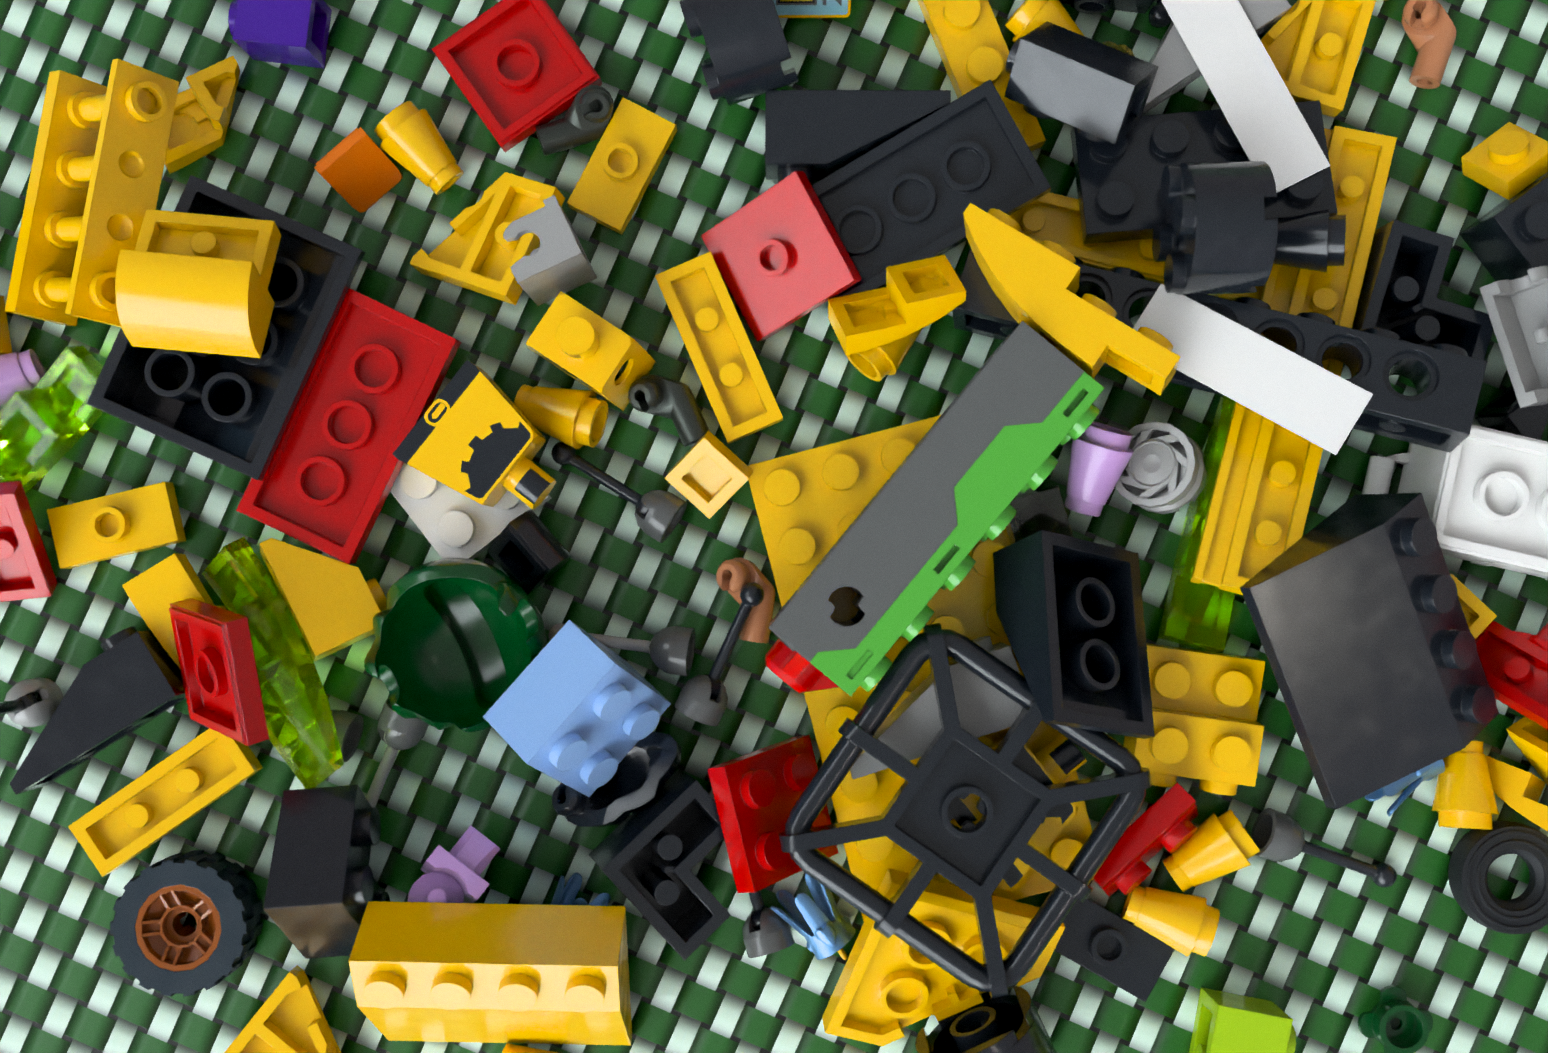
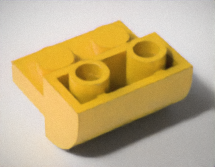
M146 209L135 249H120L116 268L115 296L117 312L122 330L133 347L261 358L275 304L268 291L281 239V233L275 221Z

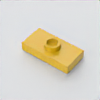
M622 97L567 201L569 208L623 235L677 132L676 124Z
M161 482L47 509L60 569H71L186 541L174 484L171 482Z

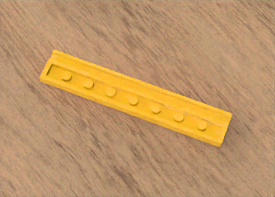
M1334 126L1333 130L1324 128L1337 215H1346L1344 266H1327V272L1273 264L1270 276L1263 287L1260 300L1269 304L1271 310L1292 315L1303 312L1319 313L1332 318L1335 321V325L1352 329L1397 137ZM1334 359L1322 361L1324 369L1341 376L1343 362ZM1235 401L1190 582L1197 584L1201 582L1219 587L1218 589L1243 595L1240 589L1241 586L1302 538L1323 448Z

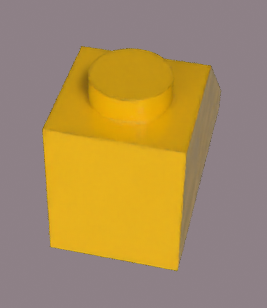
M273 538L260 543V554L314 662L375 634L373 617L375 614L386 610L385 594L375 578L365 581L359 567Z

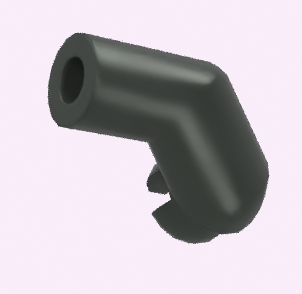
M589 85L581 89L564 118L535 127L544 156L599 139L614 109L613 98L604 87Z
M645 375L631 384L628 398L633 408L640 412L672 419L684 447L697 443L709 430L690 387L685 383L658 375Z

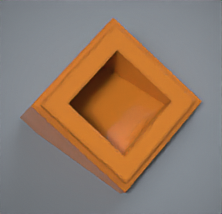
M361 127L352 131L321 158L314 167L351 207L359 213L367 211L398 184L403 177L402 172Z

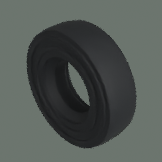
M1512 821L1492 822L1493 830H1470L1454 848L1448 869L1451 892L1461 909L1477 923L1500 933L1526 934L1548 924V837L1537 829ZM1505 854L1519 855L1527 864L1530 874L1526 890L1520 896L1511 900L1496 898L1490 891L1487 883V873L1490 865L1495 859Z

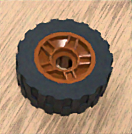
M192 850L184 855L180 852L167 857L140 871L141 875L130 879L123 888L125 892L115 902L113 908L115 916L114 920L110 922V934L114 935L115 942L112 947L115 956H119L124 966L122 968L128 976L133 975L140 981L138 985L147 990L152 988L160 991V995L172 997L174 994H183V997L195 995L203 988L206 990L212 988L244 964L242 961L248 958L256 948L257 944H255L257 936L261 934L263 922H260V914L263 911L262 899H258L255 891L258 888L253 879L249 880L243 871L245 869L237 862H229L225 859L226 856L216 852L206 854L204 850ZM186 912L195 917L196 928L190 925L182 926L180 919L186 916Z

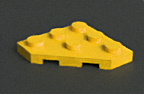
M888 868L878 892L890 900L910 873ZM932 879L909 914L983 964V954L972 896L956 885ZM991 895L1002 959H1004L1040 907ZM867 916L822 1018L824 1030L827 1034L884 1046L905 1037L904 1027L929 1016L935 1015L939 1022L983 1003L981 994L984 992L965 985L894 934L886 938L873 928L875 921ZM1064 923L1058 928L1030 971L1016 984L1018 987L1042 976L1064 932Z

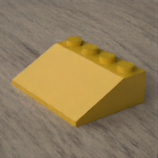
M368 901L348 962L357 1007L388 1041L631 1046L632 1022L625 906Z

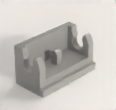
M555 195L543 200L544 207L510 223L503 233V238L507 242L516 241L526 233L535 234L540 239V247L534 249L530 256H523L510 267L517 283L538 306L556 298L560 291L563 293L569 292L597 278L571 222Z
M1548 266L1531 268L1527 270L1528 275L1521 278L1495 281L1480 287L1520 408L1548 404Z

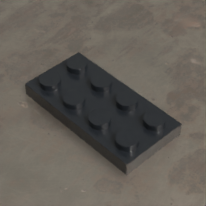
M991 79L812 185L862 280L833 298L886 287V267L940 256L966 241L963 212L970 203L985 212H988L990 208H995L1011 215L1051 191V186Z
M1320 100L1295 102L1329 162ZM1215 109L1141 116L1139 124L1115 144L1088 140L1078 133L1076 127L1072 126L1071 142L1083 244L1152 239L1155 225L1165 223L1167 205H1164L1161 199V177L1166 165H1179L1185 162L1249 161L1222 110ZM1330 166L1277 193V197H1264L1266 219L1279 220L1329 209V215H1337Z

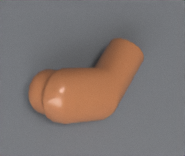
M1408 0L1403 7L1402 25L1418 52L1409 82L1419 88L1435 89L1440 86L1455 43L1456 28L1445 9L1437 0Z
M740 557L722 562L716 572L718 586L723 591L727 590L740 605L742 603L740 590L746 583L755 582L762 586L764 599L759 605L752 608L739 639L768 644L770 629L768 627L772 620L776 595L774 586L759 568L749 560Z

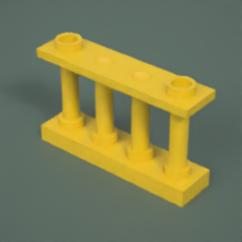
M121 59L112 60L107 87L62 70L49 72L5 312L65 326H76L79 317L121 327L115 296L118 257L120 249H135L146 209L156 210L179 88L178 81Z

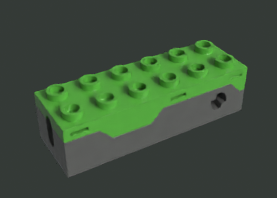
M1022 321L1001 342L771 620L768 628L775 633L774 635L778 640L765 655L766 666L798 693L840 687L849 696H852L859 686L869 692L892 665L893 662L885 654L899 637L906 638L910 642L930 620L934 611L927 606V603L940 588L943 590L948 588L952 591L972 569L976 561L968 554L979 540L984 542L989 538L993 541L1014 518L1017 510L1010 505L1012 500L1019 492L1024 494L1029 488L1033 491L1037 489L1059 462L1051 454L1059 444L1063 446L1071 438L1075 441L1092 424L1100 413V410L1092 403L1105 388ZM850 587L857 594L852 601L853 605L858 609L856 615L844 622L831 619L830 616L834 612L835 607L828 600L830 595L838 588Z

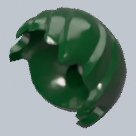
M466 558L439 559L410 570L390 587L386 597V610L375 614L373 617V629L376 638L366 655L364 667L367 673L377 679L380 678L386 685L392 709L405 719L419 718L438 730L456 725L463 732H477L491 727L483 716L547 645L544 622L540 612L526 592L497 567L482 561Z

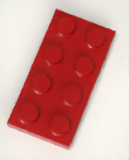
M349 288L263 480L251 478L236 511L345 563L356 564L404 463L392 454L432 405L461 342Z

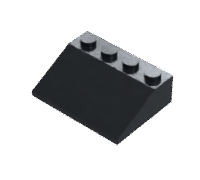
M190 175L174 212L275 221L281 233L268 286V291L275 304L261 358L133 347L121 328L86 404L262 481L365 252Z
M1422 493L1355 494L1240 587L1326 808L1339 809L1465 748L1499 714L1494 692L1487 681L1477 652L1475 638L1469 630L1457 596L1456 584L1450 576L1437 539L1436 527L1430 519Z

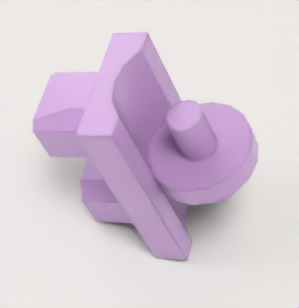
M470 825L450 852L440 845L436 847L420 870L425 875H422L413 883L408 893L407 902L474 903L489 886V883L481 878L480 874L500 848Z

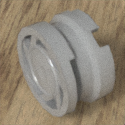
M1156 421L1138 424L1127 431L1132 434L1129 448L1134 453L1115 485L1119 494L1142 509L1159 514L1178 512L1179 508L1190 501L1194 502L1204 489L1208 474L1204 463L1205 455L1197 442L1173 425Z

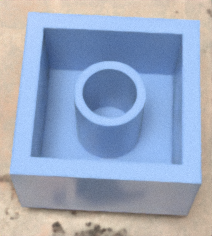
M568 620L483 717L527 765L590 797L597 788L606 784L614 776L618 764L636 743L652 733L659 722L660 716L671 703L626 660L574 622Z

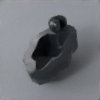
M652 732L636 743L618 764L614 776L606 784L597 788L590 797L561 783L553 792L552 806L559 815L565 816L567 821L577 826L605 827L621 823L628 818L631 812L644 808L661 797L665 783L673 775L681 762L682 748L670 734Z

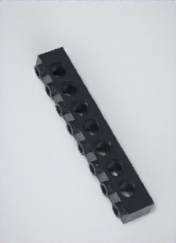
M970 247L960 279L966 289V301L952 310L954 328L1004 340L1019 324L991 289ZM1074 256L1076 259L1075 264L1081 267L1079 289L1075 295L1082 298L1084 294L1088 293L1104 300L1116 311V319L1133 328L1134 325L1130 319L1143 313L1161 283L1145 280L1141 273L1129 268L1115 267L1107 271L1086 266L1082 260ZM1183 294L1324 368L1322 364L1324 360L1334 359L1343 362L1349 368L1352 377L1345 380L1373 394L1355 423L1354 429L1449 453L1470 434L1488 361L1469 357L1467 351L1458 346L1450 344L1418 345L1402 341L1397 333L1387 329L1366 328L1360 331L1335 325V321L1332 318L1319 313L1303 312L1292 315L1271 310L1270 305L1266 302L1251 297H1238L1229 300L1208 294ZM1104 363V364H1103V366H1107V367L1113 368L1112 366L1108 365L1107 363ZM1176 370L1175 375L1170 381L1171 383L1224 396ZM1401 375L1408 378L1414 384L1417 395L1406 396L1398 393L1391 386L1389 376Z

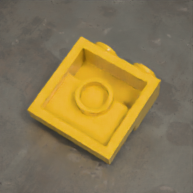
M1146 643L1155 737L1142 739L1125 736L1123 746L1140 761L1142 768H1149L1152 785L1173 787L1176 784L1177 776L1200 779L1199 789L1227 796L1236 795L1238 785L1255 787L1264 725L1257 722L1266 661L1253 657Z

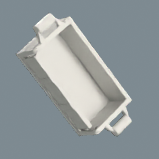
M1472 424L1469 436L1450 453L1409 443L1407 453L1394 454L1387 457L1370 456L1362 494H1388L1395 463L1404 464L1397 493H1422L1430 519L1436 527L1437 539L1443 555L1471 561L1470 563L1477 565L1493 566L1541 577L1548 581L1547 441Z

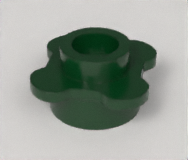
M1394 985L1384 987L1380 992V1001L1371 1011L1361 1013L1358 1018V1029L1361 1034L1367 1038H1375L1384 1046V1053H1414L1426 1043L1429 1032L1433 1027L1431 1014L1423 1008L1414 1007L1407 1001L1406 992ZM1394 1018H1399L1400 1020L1397 1028H1392L1390 1025L1391 1020Z

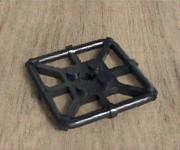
M940 623L925 625L923 633L916 635L903 647L855 718L852 720L847 717L838 729L842 737L792 807L785 823V831L779 834L781 851L789 852L791 859L806 874L874 920L873 928L886 938L894 934L965 985L981 992H989L991 998L1007 996L1008 988L1015 986L1030 971L1076 902L1079 900L1085 903L1092 893L1093 888L1089 886V883L1138 814L1146 796V789L1152 786L1149 768H1142L1140 761L1125 746L1105 732L1046 723L1110 767L1114 772L1103 776L1047 786L1043 785L1013 764V761L1041 721L1045 722L1025 677L967 636L951 629H942ZM948 656L1023 707L1020 715L995 751L960 727ZM929 659L941 729L915 765L874 735L924 662ZM863 750L905 779L881 815L812 827L814 821ZM970 793L979 796L976 808L983 814L980 821L975 824L972 821L966 820L960 827L953 825L951 820L954 817V811L949 806L951 801L955 797L965 799ZM1117 795L1067 869L1028 843L1052 806ZM886 836L918 858L919 861L896 894L889 900L817 848ZM1018 858L1056 885L1008 955L1002 959L991 895ZM937 872L972 896L983 954V964L909 914Z

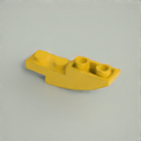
M972 203L968 205L963 212L965 233L976 262L993 292L1018 324L1024 321L1093 379L1103 364L1107 363L1156 394H1162L1175 375L1181 358L1172 352L1174 347L1168 339L1150 328L1140 327L1136 331L1115 318L1117 313L1108 303L1092 294L1086 293L1082 298L1075 295L1079 289L1081 267L1075 264L1076 259L1067 249L1050 240H1044L1040 244L1021 233L1020 225L1001 210L990 208L988 212H985Z

